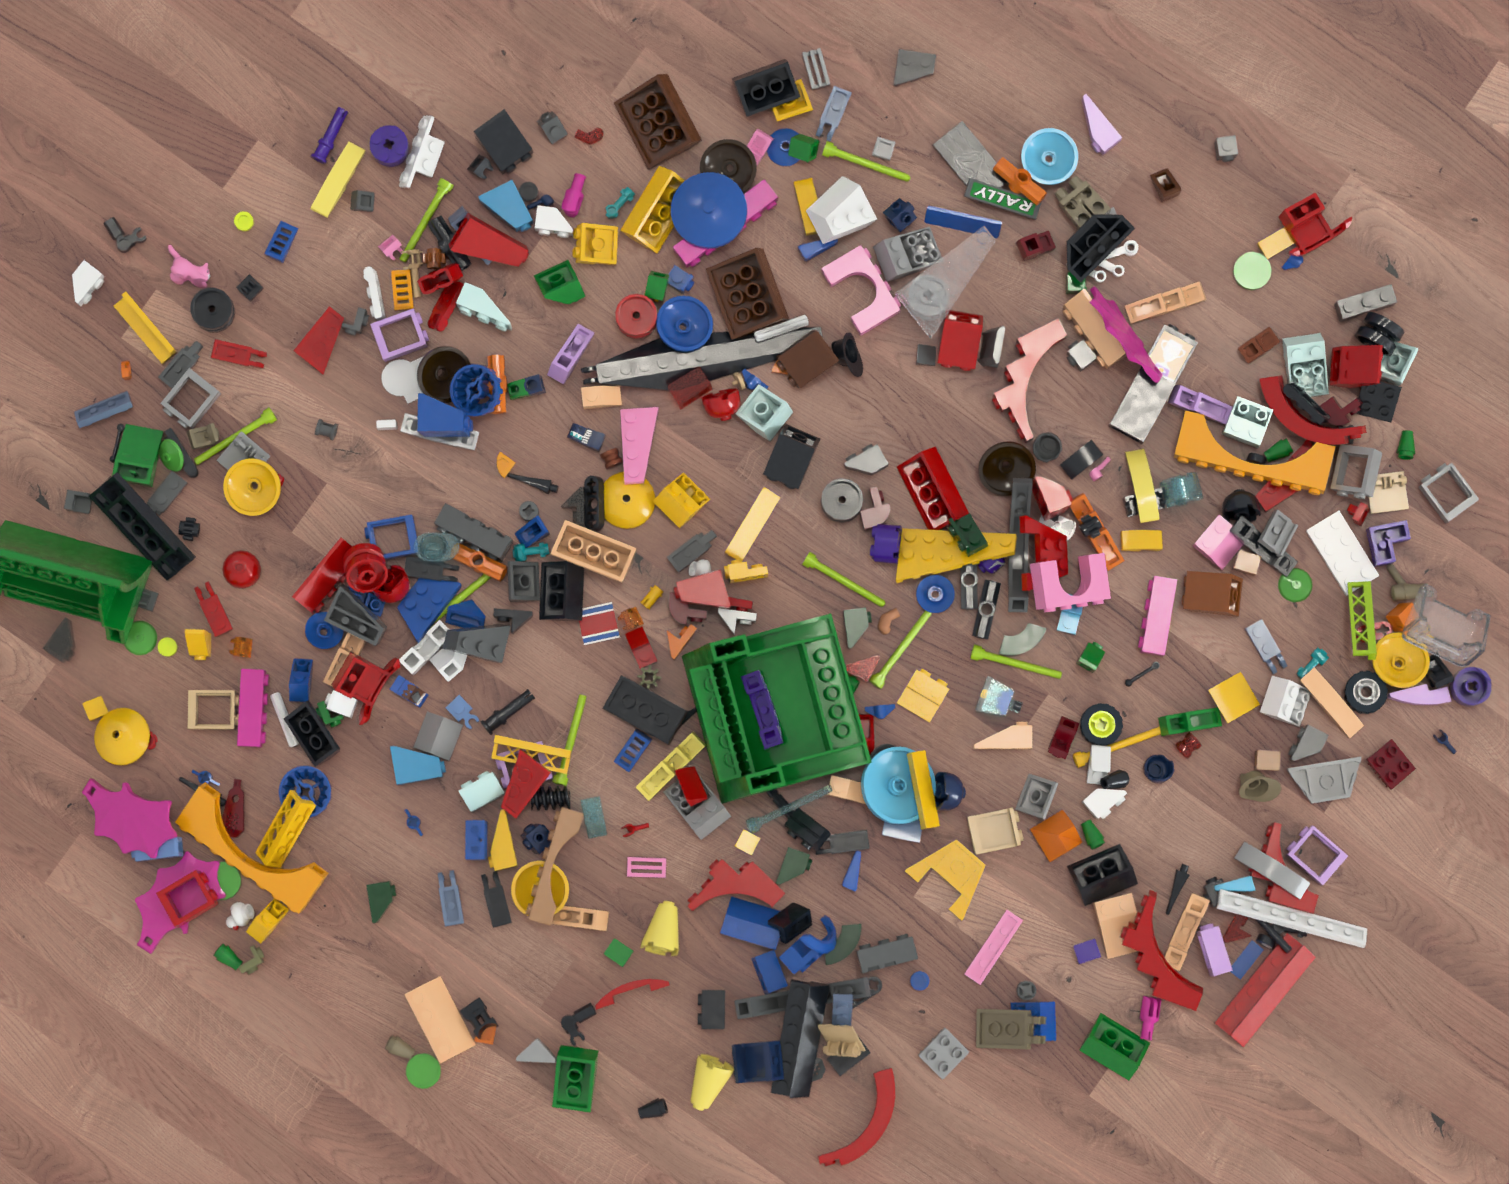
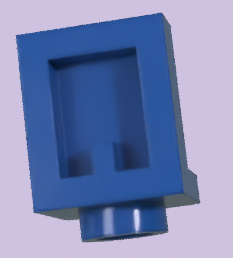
M674 265L669 273L668 284L682 294L686 290L689 292L695 283L692 274L689 275L676 265Z

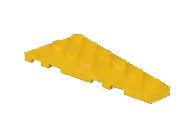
M902 528L896 583L903 582L905 579L921 578L920 576L930 573L937 574L962 568L963 565L971 563L974 565L988 559L995 560L1015 555L1017 535L981 532L988 542V547L968 557L965 551H960L957 545L958 539L956 536L952 537L949 531Z

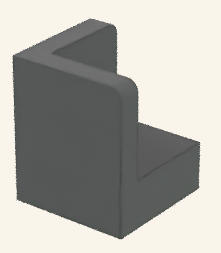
M67 490L64 509L89 514L92 500L89 498L90 493Z

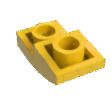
M1160 530L1121 531V550L1160 551L1163 549L1162 531Z

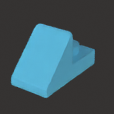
M1076 604L1071 605L1072 609L1061 610L1057 631L1076 635L1083 607H1076Z

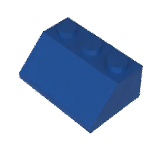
M731 896L720 934L776 950L780 938L779 929L768 925V920L780 911Z

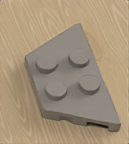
M1361 757L1287 768V772L1311 804L1350 798L1358 767L1361 763Z

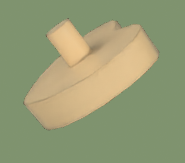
M738 372L733 373L735 380L732 382L733 386L737 384L740 390L746 389L741 374Z

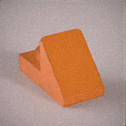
M692 624L689 627L684 626L679 633L680 639L667 631L671 658L674 661L697 631V628Z

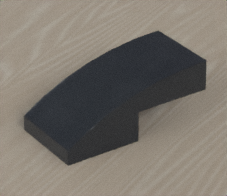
M1090 440L1061 463L1060 466L1072 480L1104 454L1093 440Z

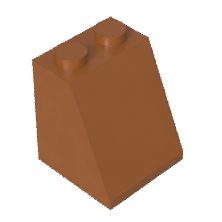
M1187 571V576L1184 577L1185 595L1182 596L1183 609L1191 612L1239 617L1243 579L1227 573Z

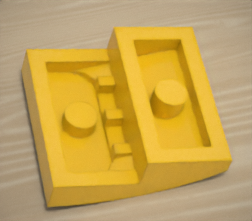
M1241 672L1208 690L1227 724L1260 705Z

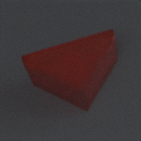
M876 655L845 665L847 673L868 683L880 660V656Z

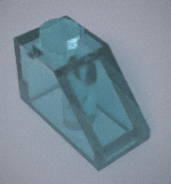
M600 796L581 800L588 838L608 835Z

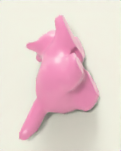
M168 245L169 253L175 258L170 269L171 280L180 285L189 280L196 287L207 288L206 282L210 278L208 263L200 267L195 266L187 259L182 258L172 245Z

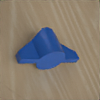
M1290 256L1282 266V269L1298 268L1304 261L1303 257Z
M743 369L742 374L747 389L754 390L758 384L766 389L769 387L759 378Z
M895 704L865 707V711L878 719H884L896 707Z
M192 770V773L198 775V780L201 784L206 782L207 784L213 783L220 786V783L213 780L210 772L202 771L198 773Z
M405 809L409 817L406 822L407 826L411 829H416L419 835L422 836L423 833L419 829L420 819L417 816H411L408 809Z

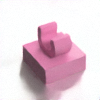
M394 235L378 246L392 260H395L393 256L395 250H398L400 253L403 251L400 248L402 244Z

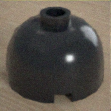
M1237 489L1224 499L1222 516L1229 523L1230 520H1237L1240 515L1249 522L1255 521L1257 519L1256 516L1261 515L1260 505L1255 495L1243 489Z

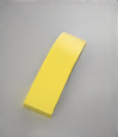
M1145 450L1125 452L1140 523L1159 520L1158 506Z

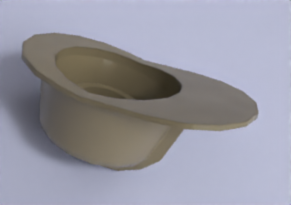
M1255 770L1246 774H1240L1239 795L1244 799L1267 802L1275 799L1282 790L1281 784L1277 780L1265 777L1259 771Z

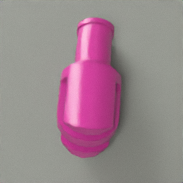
M579 173L574 174L571 188L566 190L561 208L570 218L578 215L584 198L581 191L586 176Z
M1143 996L1139 1018L1143 1021L1141 1039L1152 1040L1154 1023L1159 1021L1161 998Z

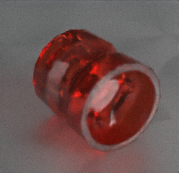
M1190 732L1185 735L1182 741H1178L1175 744L1176 748L1187 759L1194 750H1198L1202 746Z

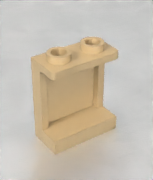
M1013 807L967 817L975 855L1020 846V841H1024L1022 831L1018 830L1016 822H1019L1018 812L1014 811Z

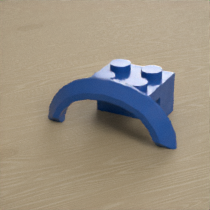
M824 915L820 919L828 932V935L822 940L813 937L811 934H804L779 957L794 975L799 970L803 973L821 955L834 950L837 937L836 929L830 917Z

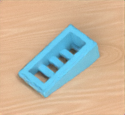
M1252 876L1213 886L1216 892H1219L1220 889L1230 892L1255 891Z

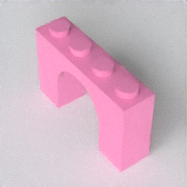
M861 245L821 269L830 287L854 275L864 276L874 284L876 289L874 302L851 317V321L860 336L900 313L899 307H901L897 297H892L890 294L891 287L886 280L882 281L879 276L882 274L876 264L873 265L870 261L872 257L867 248L863 249Z
M1105 554L1078 556L1081 582L1079 589L1073 595L1067 594L1060 585L1056 560L1030 564L1036 610L1044 609V613L1056 611L1055 607L1065 610L1072 609L1071 605L1076 604V607L1088 606L1087 602L1097 605L1103 604L1105 599H1111Z

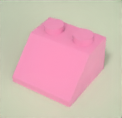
M1218 515L1192 546L1220 570H1223L1243 544L1229 531L1232 525L1221 515Z

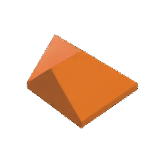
M1063 809L1030 829L1049 862L1083 843L1074 824Z

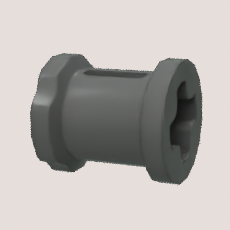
M319 419L315 435L320 434L329 437L330 440H334L338 424H329Z

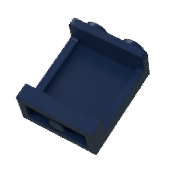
M780 1040L732 1045L736 1084L784 1079Z

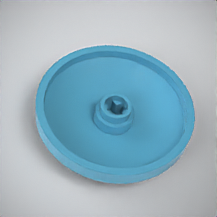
M891 747L875 754L871 758L872 763L866 764L861 778L862 796L867 807L876 817L891 824H906L919 819L907 759V753L916 751L906 747ZM928 763L933 793L935 797V776L931 766Z

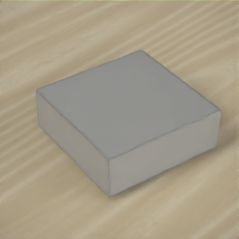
M877 137L872 156L890 161L896 142Z

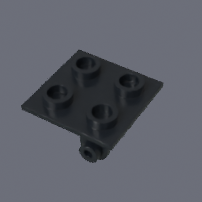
M1384 382L1362 386L1359 399L1363 404L1359 406L1361 410L1355 414L1391 423L1402 387Z

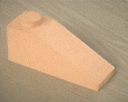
M1016 722V725H1012L974 744L973 749H1032V725H1028V722Z
M831 776L827 795L866 804L862 796L861 782Z
M564 906L554 915L552 924L607 931L609 912Z

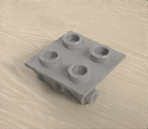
M241 431L216 461L229 470L235 463L243 459L255 458L267 462L270 455Z
M944 1028L920 1051L918 1056L943 1080L964 1059L969 1051Z

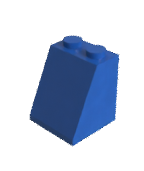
M418 393L417 431L424 437H470V432L473 431V420H470L467 414L423 393Z

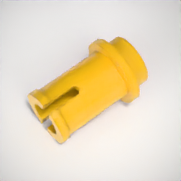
M656 585L650 587L651 590L640 601L649 610L657 599L662 597L663 591Z

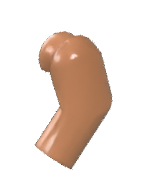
M897 608L881 615L878 630L882 634H888L891 630L889 628L891 621L900 617Z

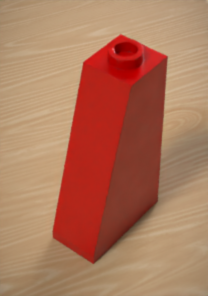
M467 213L448 244L453 252L517 267L524 263L529 255L526 245Z

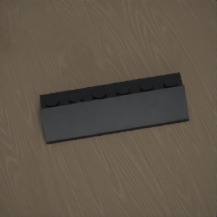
M118 472L110 476L89 495V498L147 560L152 561V565L167 581L196 557Z
M791 979L780 1037L784 1079L772 1081L771 1093L790 1096L789 1098L809 1097L821 1035L817 1025L823 1024L830 984L813 981L809 983Z

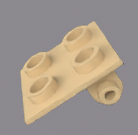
M1404 471L1378 474L1373 497H1369L1371 514L1409 509L1406 491L1407 478L1404 476Z
M817 1025L827 1042V1046L823 1047V1052L827 1056L857 1057L861 1054V1051H865L852 1026Z

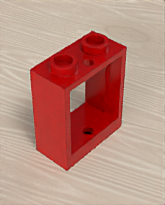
M195 870L156 893L174 927H180L218 905L216 900L218 895L213 888L210 889L207 884L209 879L204 872L201 873L200 870ZM195 878L208 902L182 917L169 893Z

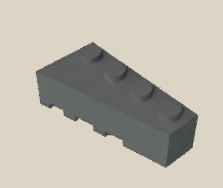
M446 503L434 522L438 526L436 530L445 535L448 532L453 534L454 540L462 544L467 542L471 544V549L480 552L482 550L488 554L487 557L496 561L500 560L503 562L513 544L511 537L507 535L504 537L494 528L486 527L482 522L470 518L467 514Z

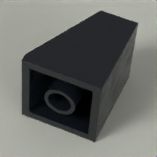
M505 109L474 130L476 140L502 175L513 172L517 168L516 165L521 161L525 163L532 157L533 149Z
M785 424L779 434L763 475H766L771 481L784 483L790 489H799L820 442V438Z

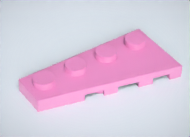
M658 407L620 409L625 485L644 483L659 410Z

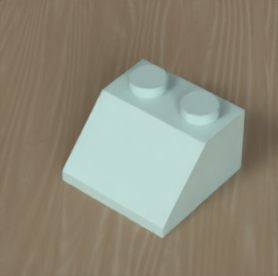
M758 384L735 414L756 433L771 441L793 411L786 401Z

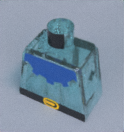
M987 676L974 711L1006 717L1008 710L1019 713L1023 703L1012 699L1015 692L1013 689Z

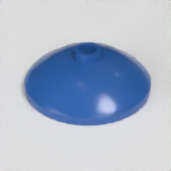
M677 296L669 299L661 306L657 314L656 329L659 337L667 346L677 351L689 352L699 349L708 341L713 330V319L709 309L700 300L690 296ZM683 325L686 329L681 330L679 326Z

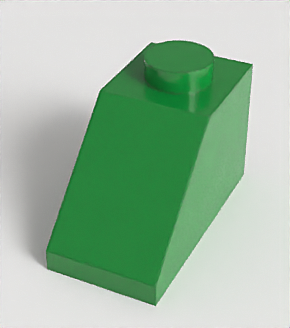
M1096 642L1088 643L1076 664L1093 673L1105 654V651L1102 650L1103 647Z

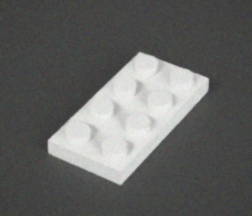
M1340 511L1306 530L1345 596L1348 595L1347 582L1372 581L1379 576ZM1360 587L1352 588V592L1355 591V590H1357V589L1360 588Z

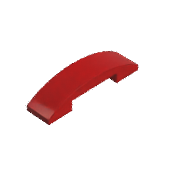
M660 979L632 981L607 993L599 1000L595 1008L597 1010L615 1004L614 995L647 984L650 985L651 991L669 986L670 983Z

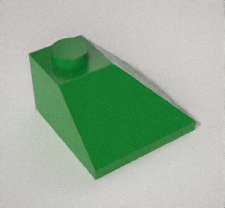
M569 260L534 275L546 299L571 304L586 297Z

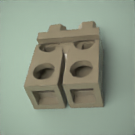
M1077 176L1068 183L1073 188L1070 194L1063 187L1055 192V196L1059 201V207L1074 223L1077 230L1093 214H1106L1111 211V208L1087 181L1083 182Z

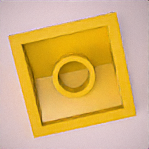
M802 79L795 81L800 98L771 108L776 121L813 110Z

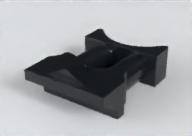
M480 997L460 1010L465 1020L474 1027L475 1030L473 1032L479 1040L486 1028L499 1026L496 1020L488 1015L487 1007ZM480 1017L484 1021V1024L482 1025L478 1021Z

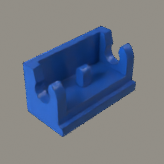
M774 950L751 958L764 994L788 986Z

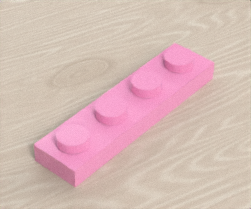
M1006 910L964 974L981 985L1023 920Z

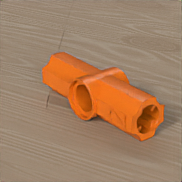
M1004 157L994 166L993 170L1009 182V188L1012 192L1022 193L1036 205L1047 195L1046 191L1031 180V174L1027 170L1017 169Z
M504 355L488 356V368L493 369L496 372L495 375L501 379L500 388L503 389V393L500 394V404L494 407L495 410L490 414L506 413L507 378L505 375ZM488 382L489 394L492 395V385Z
M458 542L451 549V559L472 568L477 573H483L499 582L507 574L508 566L485 556L480 551H475ZM483 559L480 565H474L476 560Z

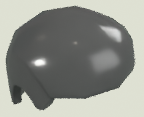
M1050 432L1040 434L1033 442V454L1042 462L1056 459L1062 451L1061 440L1057 435Z

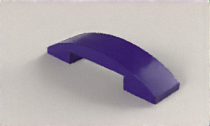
M760 670L741 676L746 694L750 697L756 715L764 749L783 744L776 710Z

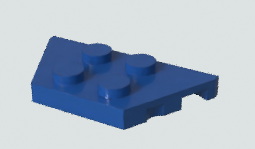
M419 578L397 609L412 632L416 642L419 643L459 591L461 583Z

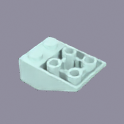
M465 282L456 302L460 313L468 317L474 315L478 318V321L485 324L491 322L499 330L506 332L508 329L511 331V323L485 291Z
M1321 334L1283 338V352L1288 384H1297L1310 397L1329 394L1325 341Z

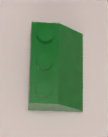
M1100 1013L1079 1051L1129 1081L1139 1068L1150 1042L1141 1039L1140 1036Z

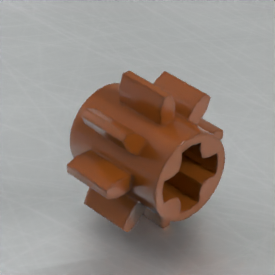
M429 248L427 249V254H423V264H427V269H441V264H446V255L441 254V249Z

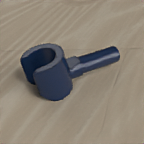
M543 195L540 200L527 205V209L530 210L542 203L544 206L549 207L554 203V200L549 195Z
M1439 729L1442 736L1437 738L1433 735L1434 739L1440 744H1444L1452 754H1455L1457 751L1449 743L1448 735Z

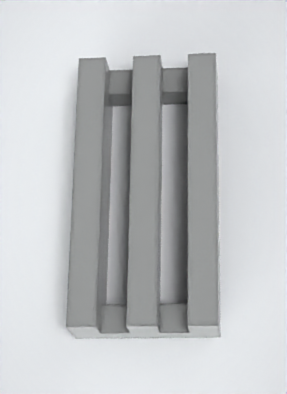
M821 48L803 52L802 56L811 89L830 86ZM816 54H818L825 79L824 83H822L815 58ZM808 56H811L812 63L814 66L815 74L818 81V84L816 85L813 80L812 72L807 58Z

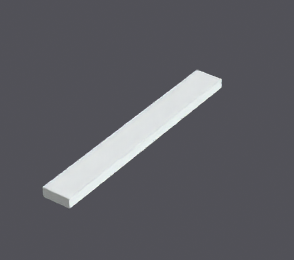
M1222 889L1218 892L1217 909L1364 948L1366 945L1367 928Z

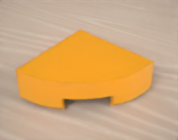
M499 452L497 456V469L505 479L516 462L502 452Z

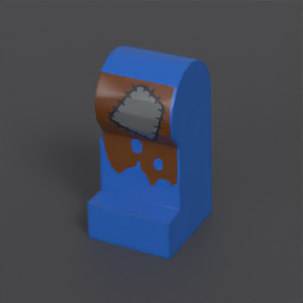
M398 675L390 688L391 691L420 708L428 697L427 693Z

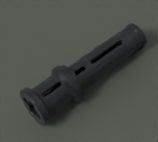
M527 689L500 711L495 710L492 716L480 722L487 732L492 735L496 728L500 725H505L509 717L535 699V697Z

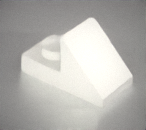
M718 608V614L734 635L737 620H740V624L751 625L752 622L756 623L757 613Z
M1091 745L1086 778L1087 783L1100 784L1101 778H1104L1110 772V746Z

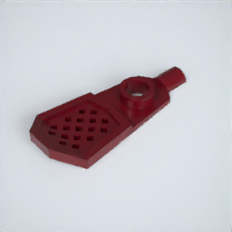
M234 779L233 788L229 790L222 816L227 833L230 837L238 838L244 831V791L240 789L242 780ZM236 795L239 797L237 802L234 801Z

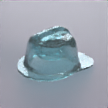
M424 533L414 543V552L417 557L431 563L451 560L456 556L460 548L458 539L450 533Z

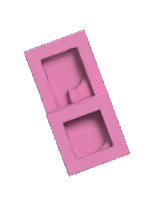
M756 129L747 145L754 154L757 165L774 139L760 129Z

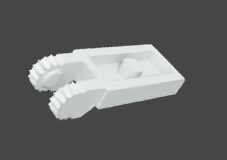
M367 266L363 274L364 279L369 283L367 295L372 300L370 312L372 317L380 321L386 317L378 275L375 269Z

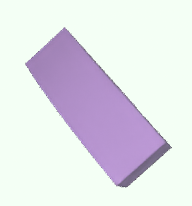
M1181 385L1174 386L1168 401L1171 405L1186 411L1203 414L1205 418L1221 424L1227 423L1232 410V406Z
M1427 684L1387 694L1389 699L1411 705H1438L1451 702L1448 687L1429 691Z

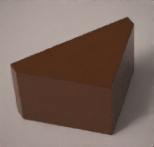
M1168 168L1150 175L1161 202L1178 196L1182 191Z

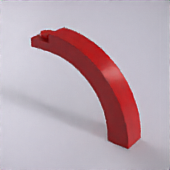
M1282 375L1260 378L1261 389L1270 409H1273V413L1278 420L1295 434L1313 442L1338 445L1349 443L1348 436H1350V439L1361 438V434L1367 433L1366 425L1350 428H1329L1310 421L1295 408L1290 399L1284 394Z
M892 1068L873 1073L877 1098L873 1116L866 1129L856 1140L847 1146L819 1155L820 1164L824 1163L825 1166L835 1164L836 1159H839L841 1166L848 1164L868 1152L881 1138L889 1124L895 1103V1079Z

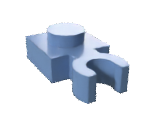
M460 695L446 707L458 722L464 719L465 725L469 729H472L469 725L470 719H475L479 722V718L476 715L469 713L473 708Z

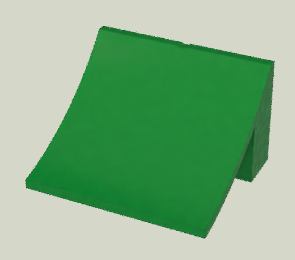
M5 520L0 527V595L3 590L5 597L101 622L102 627H105L107 640L126 645L142 592L152 568V561L142 556Z
M831 613L750 636L744 634L711 642L682 655L722 804L872 763ZM760 670L770 693L783 738V744L766 750L759 734L760 728L750 697L746 694L741 676Z

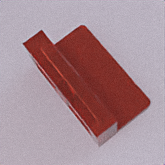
M700 367L695 368L668 385V390L674 397L680 410L713 390L711 383Z

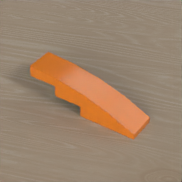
M1082 493L1073 498L1069 508L1079 525L1082 524L1081 518L1089 514L1091 517L1096 516L1103 527L1099 530L1101 535L1094 539L1090 536L1087 538L1097 554H1105L1107 570L1109 571L1124 562L1112 537L1104 527L1096 511L1093 510L1086 495Z

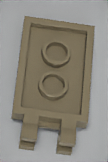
M977 1009L976 1048L1031 1049V1044H1046V1036H1034V1024H1046V1016H1031V1010Z

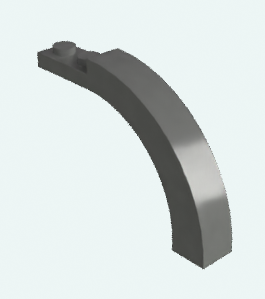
M1013 478L1009 534H1016L1017 541L1015 555L1008 556V612H1028L1029 594L1028 591H1022L1021 574L1028 573L1029 534L1020 533L1019 516L1026 515L1030 517L1032 479Z
M868 977L828 983L830 986L826 1004L833 1003V994L853 995V999L870 997ZM789 990L734 1000L737 1019L785 1011Z

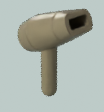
M1393 564L1387 565V570L1397 582V585H1392L1391 596L1394 601H1406L1428 595V583H1406Z

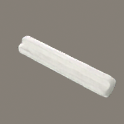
M802 315L754 332V337L757 342L808 326V318L806 315Z
M277 692L270 695L289 746L295 747L299 745V742L284 721V718L288 716V712L281 694Z

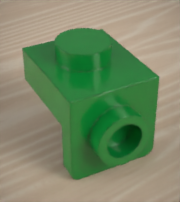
M325 701L317 703L318 708H316V712L323 719L326 726L330 725L332 728L342 724L341 720H344L343 715L332 718L330 711L326 709Z

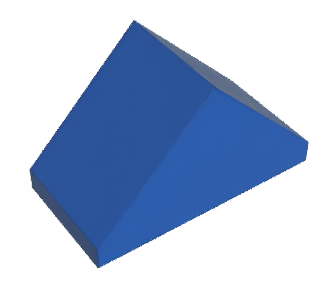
M539 515L514 533L520 544H525V548L550 535Z

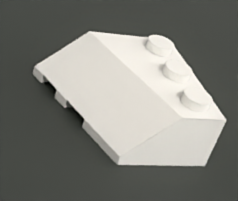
M844 176L839 178L836 183L806 210L823 244L862 230L877 220L861 186Z

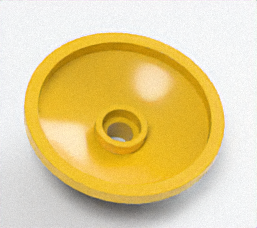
M248 458L235 463L228 470L224 478L223 489L226 500L233 509L244 515L257 516L266 513L277 503L281 492V483L277 472L270 464L260 459ZM253 482L258 484L257 489L252 487Z
M619 472L609 477L604 482V518L613 526L622 529L636 528L644 524L650 518L655 508V503L653 502L655 493L649 481L645 478L643 484L625 485L624 472ZM626 495L630 497L628 502L623 501V497Z
M1391 633L1381 638L1376 644L1377 654L1376 660H1372L1373 668L1379 678L1388 685L1397 688H1408L1418 684L1426 676L1430 665L1429 654L1423 643L1416 637L1407 633ZM1395 663H1399L1401 667H1397Z
M117 708L109 711L100 719L94 734L95 747L99 755L105 761L114 765H128L137 761L145 753L150 740V730L146 720L140 713L129 708ZM119 732V736L115 738V733Z
M545 861L527 863L517 871L512 880L511 896L515 906L523 914L526 913L528 904L533 902L534 897L531 896L533 886H538L540 879L537 877L539 866L543 867ZM553 864L550 884L552 897L556 905L555 915L566 904L569 895V884L564 872Z

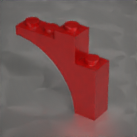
M1273 822L1271 826L1268 825L1265 836L1268 839L1267 843L1262 845L1261 851L1286 866L1280 849L1282 824ZM1248 867L1250 877L1271 882V886L1268 885L1265 896L1268 897L1267 902L1314 914L1319 895L1306 889L1301 899H1298L1279 885Z
M716 859L709 866L711 869L709 874L714 879L712 881L708 879L701 886L703 890L699 894L695 892L687 901L690 903L688 907L694 911L704 902L717 896L744 894L756 897L773 907L785 895V892L753 861L750 864L746 861L739 869L741 873L738 875L723 859L720 861Z

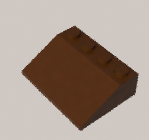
M657 74L614 102L648 169L669 160L702 141L668 74Z
M756 247L706 268L732 340L789 320L764 249Z

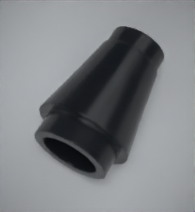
M1116 770L1101 778V787L1103 789L1125 788L1129 784V775L1124 770Z
M657 1098L638 1108V1113L641 1119L663 1117L664 1114L668 1113V1108L664 1098Z

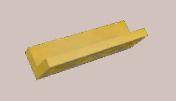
M125 291L122 294L123 298L114 307L157 359L164 364L178 352Z
M495 735L491 759L516 764L517 757L514 753L524 749L532 758L539 753L545 754L548 761L542 764L550 771L567 774L572 751ZM498 744L507 746L511 753L504 757L497 756ZM513 755V757H514L515 759H511V758H507V757ZM557 757L566 758L564 769L556 768L552 761Z
M290 790L255 852L265 866L282 867L316 806L313 801L301 799L295 790ZM294 799L296 802L291 808V801ZM285 814V822L282 824V818ZM276 830V838L273 840V834ZM266 846H268V852L265 856L263 851L265 850Z

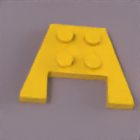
M955 840L907 868L905 872L918 883L930 868L936 871L961 893L948 910L962 921L986 865L958 840Z

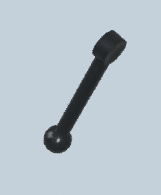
M123 424L117 425L118 434L113 454L109 459L112 463L115 462L121 433L125 429Z
M1153 662L1151 667L1132 679L1125 680V685L1131 686L1140 677L1153 669H1158L1160 664Z

